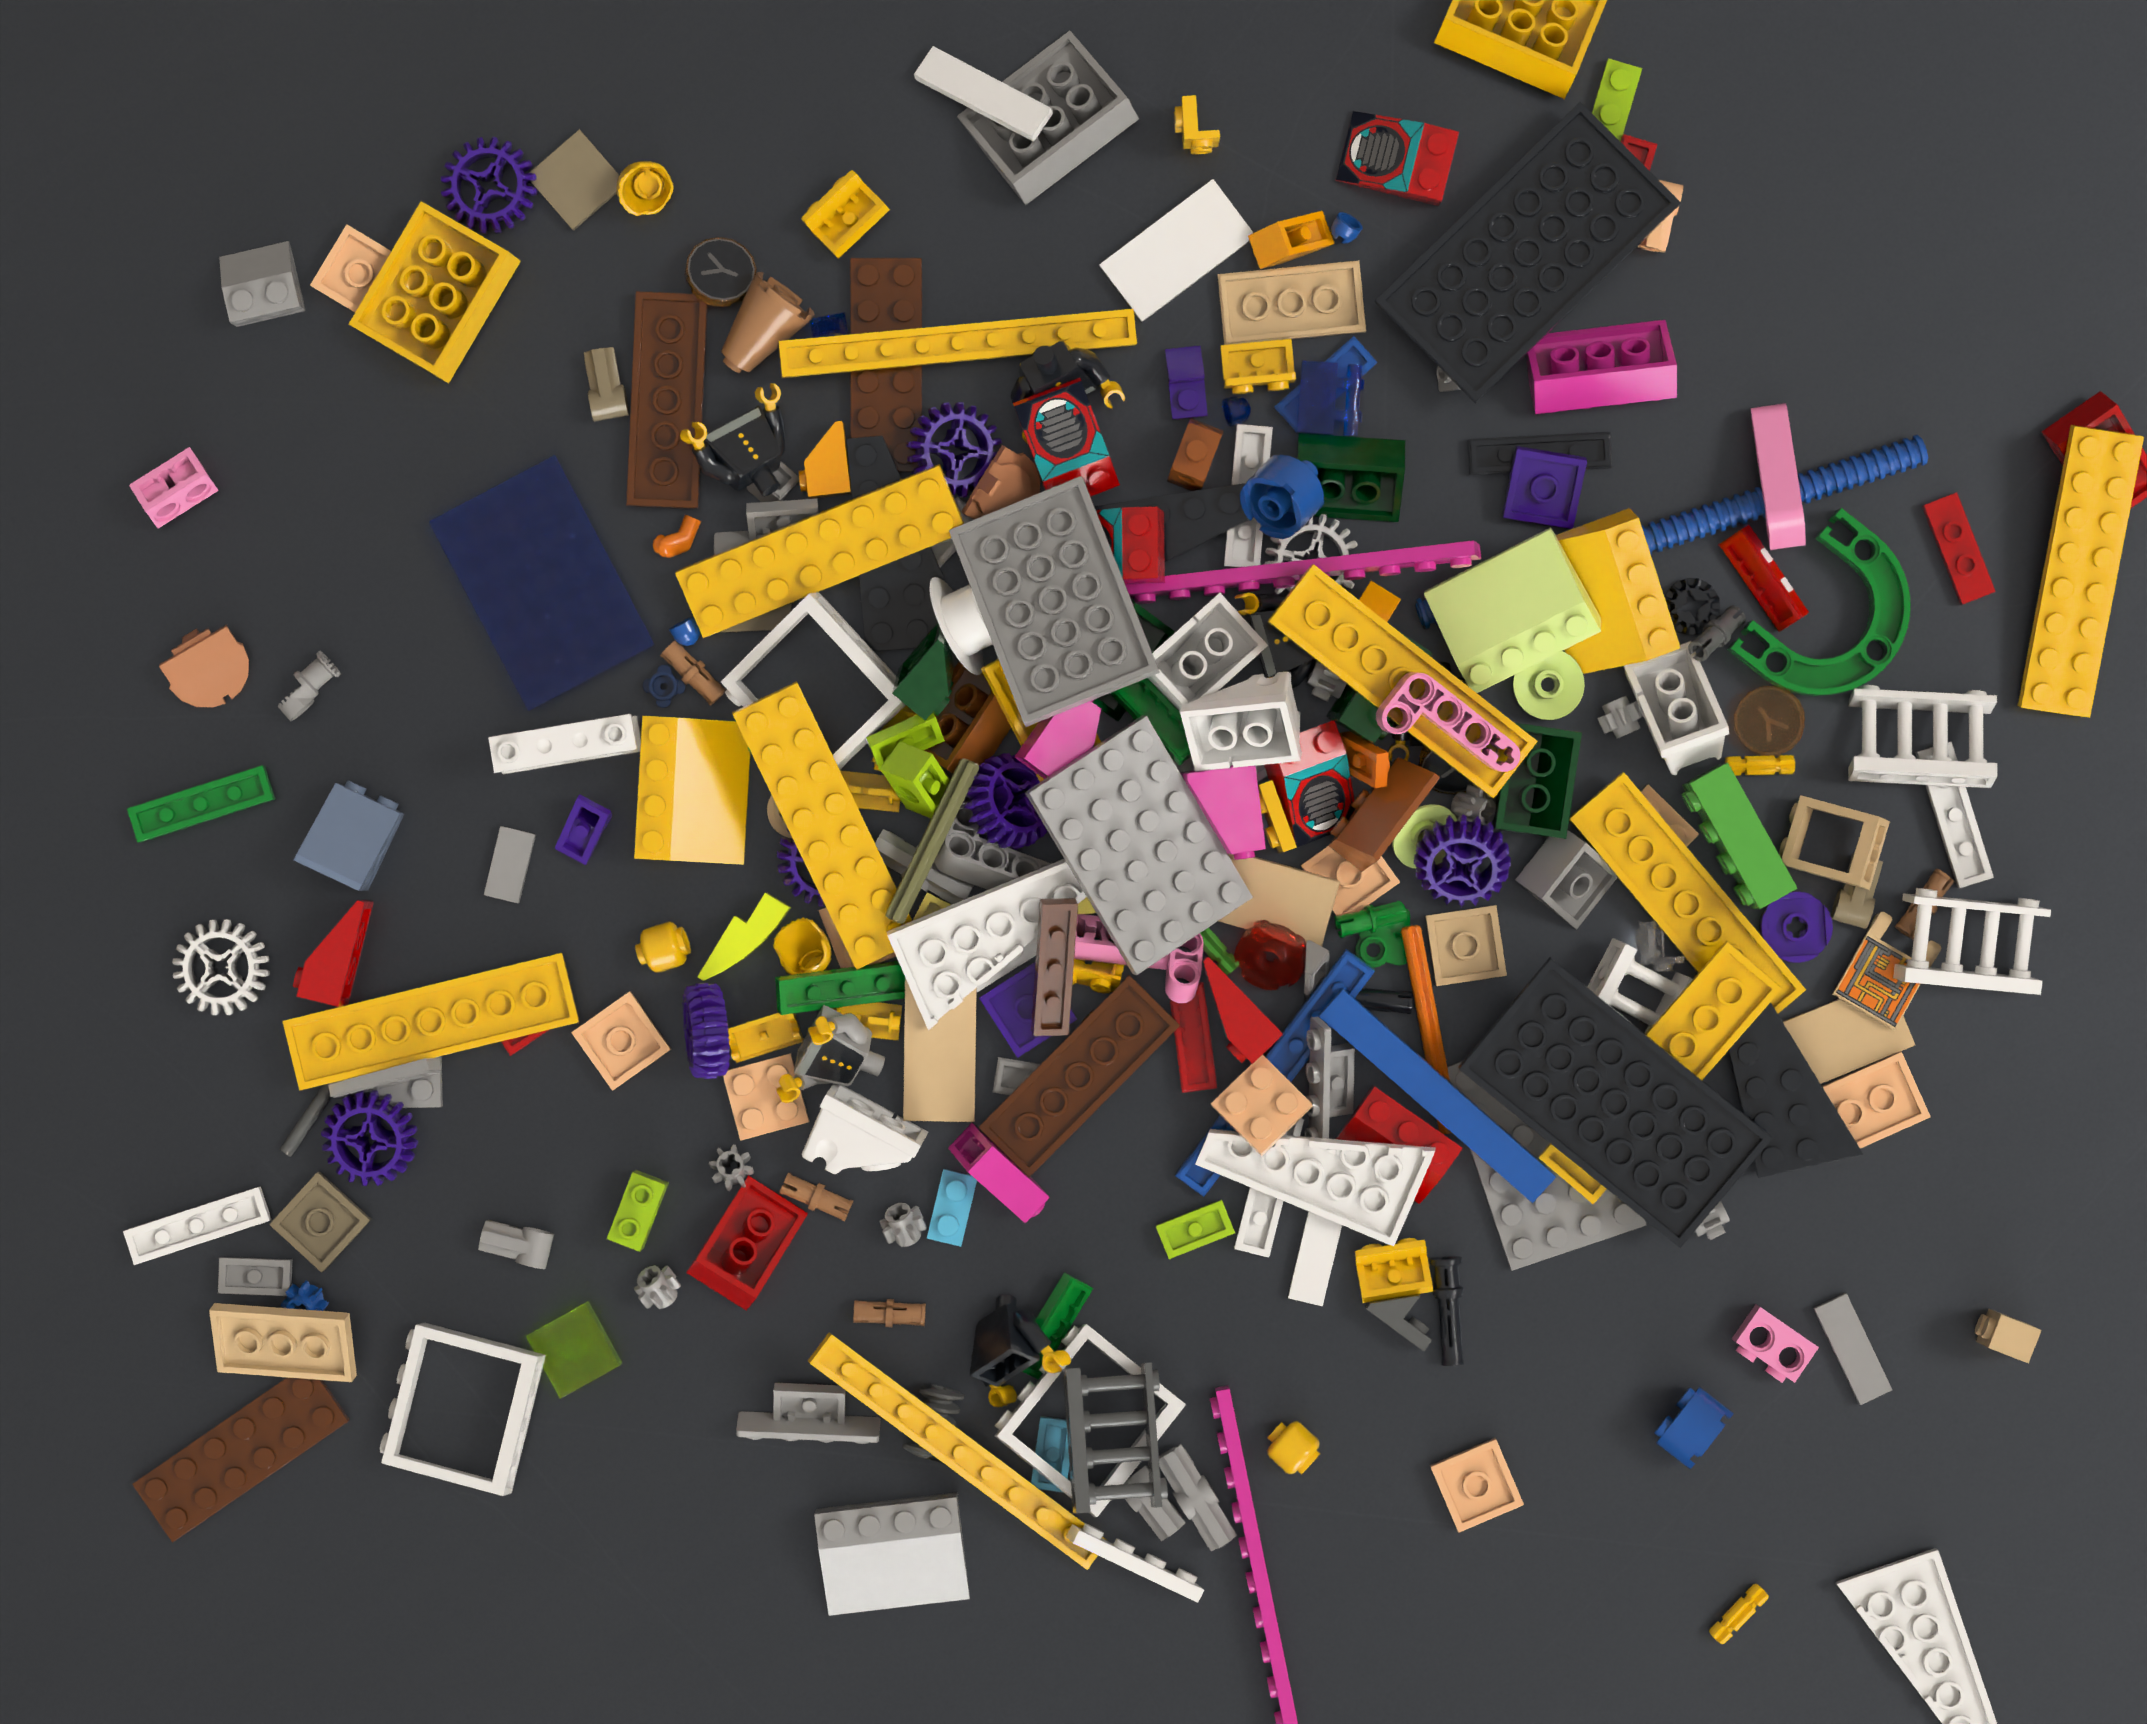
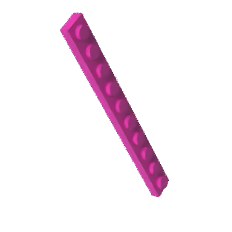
M1473 540L1165 576V583L1125 585L1130 598L1134 599L1135 603L1148 604L1156 602V596L1169 595L1170 600H1183L1191 598L1190 592L1204 591V596H1217L1219 593L1225 594V588L1238 587L1239 592H1253L1260 590V584L1273 583L1274 588L1295 586V580H1300L1311 564L1317 566L1329 577L1344 575V580L1365 578V572L1379 571L1380 576L1401 574L1400 568L1414 567L1415 572L1436 570V564L1450 563L1451 568L1472 566V560L1481 559L1480 544Z
M1229 1385L1215 1388L1216 1397L1210 1398L1214 1419L1221 1418L1224 1432L1217 1433L1221 1454L1228 1453L1231 1467L1224 1468L1228 1489L1235 1488L1238 1501L1231 1503L1235 1524H1243L1245 1536L1238 1538L1242 1559L1250 1558L1252 1571L1245 1573L1249 1593H1257L1259 1606L1252 1608L1256 1628L1264 1627L1266 1641L1260 1642L1263 1662H1271L1273 1676L1267 1677L1271 1698L1278 1697L1281 1711L1274 1712L1276 1724H1298Z

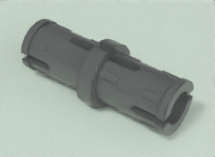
M1731 605L1726 608L1725 612L1718 619L1710 620L1704 626L1703 633L1690 642L1688 645L1690 655L1698 648L1701 649L1693 657L1695 660L1705 661L1717 647L1726 645L1731 639V634L1745 623L1746 617L1744 612L1736 619L1733 618L1740 610L1739 607Z

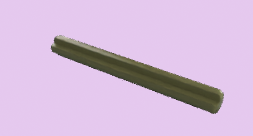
M966 758L960 759L886 910L885 916L888 919L899 924L905 922L968 793V789L974 781V776H976L979 770V766Z

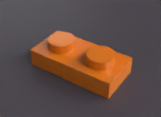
M1350 731L1339 733L1347 753L1350 775L1373 788L1386 787L1388 771L1390 769L1389 752Z

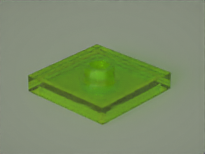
M589 1301L526 1336L534 1352L546 1355L543 1368L560 1399L623 1364Z

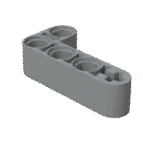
M966 801L962 803L934 861L936 867L942 873L987 890L1051 864L1008 847L1005 849L999 848L997 843H987L986 839L976 834L979 828L977 822H968L973 813L972 810L964 808L968 803Z

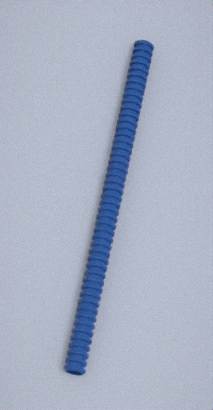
M1917 434L1912 436L1910 441L1908 438H1904L1900 444L1895 441L1891 443V447L1883 445L1879 451L1874 448L1870 450V454L1862 452L1858 458L1853 455L1849 457V461L1841 459L1837 465L1831 462L1827 468L1819 466L1815 472L1810 469L1807 470L1806 475L1798 473L1801 500L1808 504L1811 503L1812 498H1815L1817 501L1822 499L1824 494L1826 497L1832 496L1833 491L1841 493L1845 487L1851 490L1855 484L1860 487L1864 485V481L1872 483L1876 477L1881 480L1885 478V474L1893 476L1897 470L1901 473L1905 472L1906 467L1915 469L1918 463L1924 466L1928 462V453L1924 441ZM1755 487L1754 492L1750 493L1749 490H1746L1742 496H1739L1737 493L1733 495V499L1729 500L1728 497H1725L1721 503H1718L1716 500L1712 502V506L1708 507L1707 504L1701 505L1700 510L1692 508L1690 509L1691 513L1687 514L1685 511H1682L1678 517L1673 514L1669 516V520L1661 518L1657 524L1652 521L1648 523V527L1641 526L1650 554L1652 555L1654 550L1659 553L1663 551V547L1667 546L1668 549L1674 547L1673 544L1683 545L1684 540L1687 539L1689 542H1693L1696 536L1702 539L1706 533L1714 535L1718 529L1723 532L1726 531L1727 526L1735 528L1737 523L1747 524L1748 519L1756 521L1760 515L1766 518L1762 489ZM1416 599L1415 607L1422 627L1424 626L1425 629H1428L1432 623H1435L1437 626L1438 624L1427 600Z

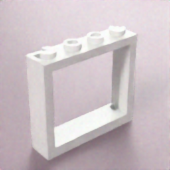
M819 592L809 593L721 683L727 688L725 694L735 705L739 707L742 705L744 707L757 701L758 699L741 680L809 613L888 699L833 754L837 766L841 770L868 743L866 737L879 732L906 705L892 694L896 675Z
M428 1323L416 1324L415 1329H411L407 1336L405 1347L409 1350L406 1364L403 1363L398 1372L397 1384L401 1386L398 1398L392 1400L389 1408L388 1418L392 1419L389 1433L384 1434L380 1444V1453L383 1454L381 1463L501 1496L512 1493L546 1355ZM428 1339L521 1364L493 1480L399 1454Z
M1083 1324L1080 1328L1074 1325L1061 1341L1066 1345L1063 1350L1070 1355L1071 1359L1088 1340L1128 1374H1141V1368L1087 1324ZM1059 1365V1366L1062 1368V1371H1063V1369H1064L1067 1365H1065V1366ZM1041 1366L1039 1370L1043 1375L1035 1385L1029 1381L1017 1396L1021 1403L1013 1413L1008 1409L1003 1413L995 1424V1427L999 1430L994 1437L1072 1499L1071 1482L1012 1435L1061 1373H1049ZM1161 1384L1159 1391H1154V1395L1165 1403L1156 1414L1157 1441L1186 1405ZM1145 1429L1131 1447L1147 1446ZM1141 1461L1118 1463L1100 1486L1124 1484ZM1111 1500L1096 1501V1505H1090V1514L1093 1517H1098Z

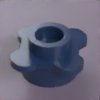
M661 665L651 679L644 680L643 690L655 697L656 704L659 707L666 708L670 705L671 699L674 696L685 691V684L681 680H677L672 674L671 667ZM666 683L667 689L662 690L661 684Z

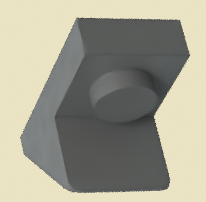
M1419 1294L1366 1303L1365 1308L1422 1351H1425L1431 1343L1432 1339L1426 1334L1430 1328L1414 1316L1409 1321L1405 1319V1316L1419 1299Z

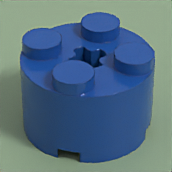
M1273 455L1248 479L1240 492V502L1245 515L1250 521L1255 518L1262 525L1259 530L1268 536L1278 539H1286L1293 536L1324 505V494L1321 483L1317 478V468L1307 460L1300 461L1287 455Z
M1691 1387L1688 1388L1676 1404L1681 1409L1674 1419L1670 1416L1666 1417L1654 1432L1659 1437L1656 1443L1689 1469L1695 1465L1690 1458L1693 1455L1701 1457L1725 1427V1424L1720 1421L1722 1417L1725 1416L1730 1419L1734 1414L1701 1387L1696 1391Z

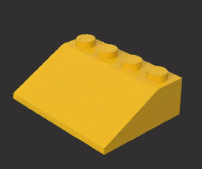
M1452 0L1434 43L1565 99L1580 68L1607 0Z
M421 201L353 315L349 325L449 384L521 261L509 251Z
M1630 508L1556 535L1601 617V632L1564 650L1565 653L1576 660L1583 674L1648 661L1681 648L1639 517Z
M642 716L634 859L744 865L751 752L748 750V745L737 722Z

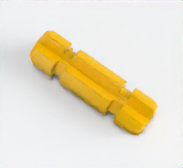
M1774 755L1745 756L1744 759H1741V756L1725 758V763L1730 765L1735 776H1740L1741 773H1745V775H1775V772H1779V775L1793 774L1795 772V758L1792 755H1779L1778 758H1775Z
M1753 1584L1745 1592L1747 1596L1745 1598L1740 1597L1722 1616L1723 1620L1721 1622L1717 1621L1710 1628V1635L1718 1643L1725 1644L1733 1636L1731 1632L1733 1630L1737 1632L1756 1612L1755 1608L1757 1605L1761 1607L1768 1600L1769 1595L1758 1584Z

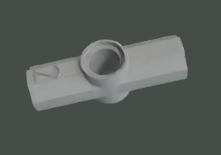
M883 829L875 842L876 847L885 865L900 873V877L903 878L918 845L914 847L892 832ZM934 862L921 889L926 892L929 890L950 904H955L967 899L974 885L942 873Z
M1180 1443L1159 1456V1467L1175 1491L1173 1492L1175 1499L1189 1520L1192 1519L1207 1547L1213 1551L1235 1538L1237 1533L1219 1506L1218 1502L1220 1501L1206 1477L1200 1475L1182 1444Z

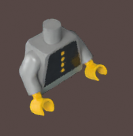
M823 1005L798 1048L794 1079L790 1074H784L779 1080L781 1087H778L776 1092L781 1101L784 1103L792 1102L799 1097L800 1090L817 1084L834 1083L849 1086L853 1083L860 1070L878 1076L883 1068L885 1056L869 1051L872 1038L871 1030L865 1027L854 1014H841Z

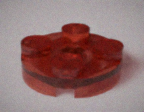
M1259 920L1254 923L1253 927L1247 929L1241 935L1234 953L1235 962H1239V966L1242 969L1241 975L1245 980L1258 988L1278 990L1279 986L1287 984L1290 987L1300 979L1304 971L1306 941L1302 936L1285 926L1270 923L1267 920ZM1264 952H1273L1279 959L1274 958L1272 962L1266 960L1267 954Z

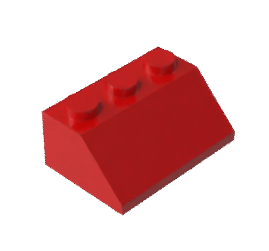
M1373 1085L1335 1138L1338 1140L1435 1147L1434 1156L1414 1199L1418 1204L1425 1199L1441 1180L1463 1149Z

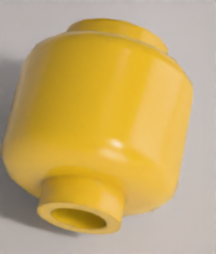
M665 922L644 929L640 935V943L635 945L640 964H647L655 973L683 965L686 961V955L691 953L689 939L684 928H678L673 922Z
M1298 1421L1292 1422L1287 1427L1281 1422L1267 1437L1272 1442L1267 1450L1268 1456L1288 1474H1294L1298 1471L1302 1475L1320 1455L1317 1451L1320 1444L1319 1440Z

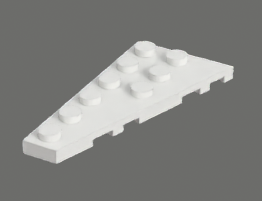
M1065 859L887 931V936L928 1030L937 1024L938 1020L950 1009H954L962 1003L963 998L976 987L982 986L1020 954L1024 947L1037 937L1040 899L1075 898L1079 904L1087 897Z
M1210 1129L1196 1160V1165L1394 1246L1436 1148L1283 1135L1261 1156L1237 1131Z
M1937 1548L1835 1582L1942 1724H1997Z

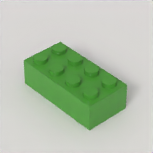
M1728 763L1718 764L1682 784L1686 791L1681 794L1682 799L1691 813L1697 812L1703 823L1698 825L1707 843L1712 842L1716 845L1720 853L1716 856V860L1725 875L1732 874L1737 883L1733 890L1743 906L1747 905L1751 909H1761L1797 889L1795 882Z

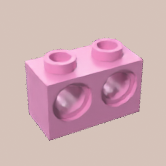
M190 447L129 485L157 528L162 527L219 491Z
M1756 1304L1732 1337V1340L1739 1344L1735 1351L1751 1362H1754L1758 1357L1767 1363L1768 1367L1765 1371L1782 1383L1786 1377L1795 1383L1819 1348ZM1756 1327H1764L1767 1331V1339L1761 1345H1752L1750 1342V1333ZM1786 1347H1793L1796 1351L1795 1361L1788 1366L1781 1365L1779 1361L1780 1352Z

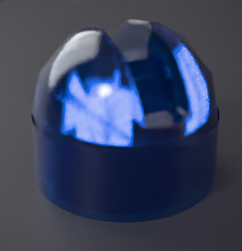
M1233 396L1223 399V413L1230 427L1242 424L1248 420L1252 410L1245 398Z

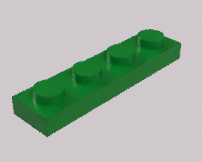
M262 765L127 808L137 842L141 843L275 800V796L266 768Z
M899 961L870 964L860 969L848 967L775 977L777 1012L780 1015L821 1010L823 1005L830 1008L904 999L906 977Z

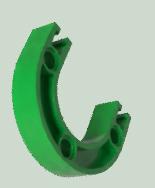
M1842 508L1836 510L1828 521L1834 524L1839 520L1852 532L1853 537L1847 542L1846 546L1828 535L1832 530L1829 526L1820 530L1815 539L1855 570L1866 587L1869 598V617L1865 630L1859 640L1849 650L1837 657L1813 659L1795 653L1752 620L1745 625L1741 633L1746 636L1751 632L1765 645V649L1756 658L1742 649L1740 646L1744 641L1740 638L1733 641L1726 649L1760 677L1772 685L1791 693L1807 696H1827L1849 691L1867 683L1883 671L1892 661L1902 645L1908 629L1911 608L1910 592L1905 573L1898 559L1877 535ZM1858 541H1864L1869 544L1871 548L1869 559L1861 560L1855 555L1854 549ZM1871 641L1880 643L1883 648V655L1878 661L1870 659L1867 655L1866 647ZM1771 652L1779 654L1783 659V667L1779 672H1772L1767 668L1766 658Z

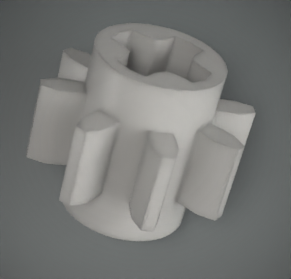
M1316 661L1315 668L1310 673L1306 684L1314 687L1311 694L1326 702L1329 700L1330 695L1339 699L1346 686L1343 680L1318 661Z
M1623 696L1603 705L1602 708L1605 715L1597 718L1604 734L1613 731L1617 739L1640 729L1641 727L1637 719L1643 717L1637 701L1629 703L1627 696Z
M1468 785L1466 792L1461 791L1453 798L1451 811L1458 818L1457 821H1460V817L1464 813L1467 821L1472 822L1478 816L1481 819V825H1485L1493 820L1496 805L1493 800L1489 799L1490 796L1480 788Z
M734 1144L731 1147V1151L723 1152L718 1148L719 1157L717 1162H709L711 1169L718 1170V1173L712 1177L713 1182L716 1184L723 1180L727 1191H730L732 1185L740 1184L745 1188L744 1178L746 1174H754L752 1167L745 1166V1163L751 1159L750 1154L746 1152L740 1156ZM731 1162H736L739 1169H733L732 1174H727L724 1167H730Z
M1721 1201L1694 1231L1697 1237L1706 1233L1708 1239L1712 1240L1726 1233L1722 1225L1729 1222L1730 1219Z
M897 1203L890 1206L885 1212V1219L880 1220L882 1232L887 1243L890 1244L896 1241L901 1247L915 1244L921 1237V1231L927 1228L919 1207L915 1206L910 1209L906 1203Z
M654 1265L641 1271L637 1278L638 1285L634 1287V1291L639 1295L638 1299L647 1309L653 1304L661 1309L670 1306L676 1300L678 1294L676 1289L681 1287V1284L677 1281L676 1275L669 1266H665L660 1270Z

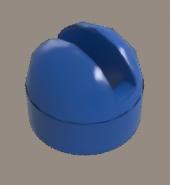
M1340 212L1332 223L1331 233L1334 239L1341 236V243L1346 244L1357 238L1363 227L1353 216Z
M694 616L677 623L669 629L674 640L684 646L693 645L700 635V630Z

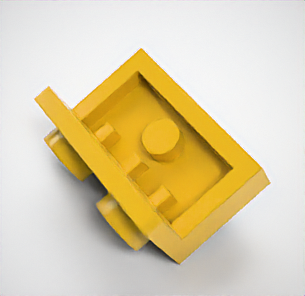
M1196 95L1182 96L1181 106H1175L1174 124L1175 133H1182L1183 149H1191V154L1212 153V148L1219 146L1220 130L1198 131Z
M851 170L845 176L839 178L833 185V188L819 201L814 202L801 219L810 231L839 259L890 209Z
M1292 339L1220 346L1224 389L1232 388V394L1253 393V386L1264 385L1268 386V391L1289 389V383H1295L1296 381Z
M1273 781L1258 785L1261 814L1265 815L1269 826L1265 828V833L1271 848L1276 847L1278 854L1297 848Z
M1405 1238L1399 1240L1394 1246L1369 1244L1362 1247L1361 1250L1355 1251V1263L1363 1303L1433 1292L1425 1240Z

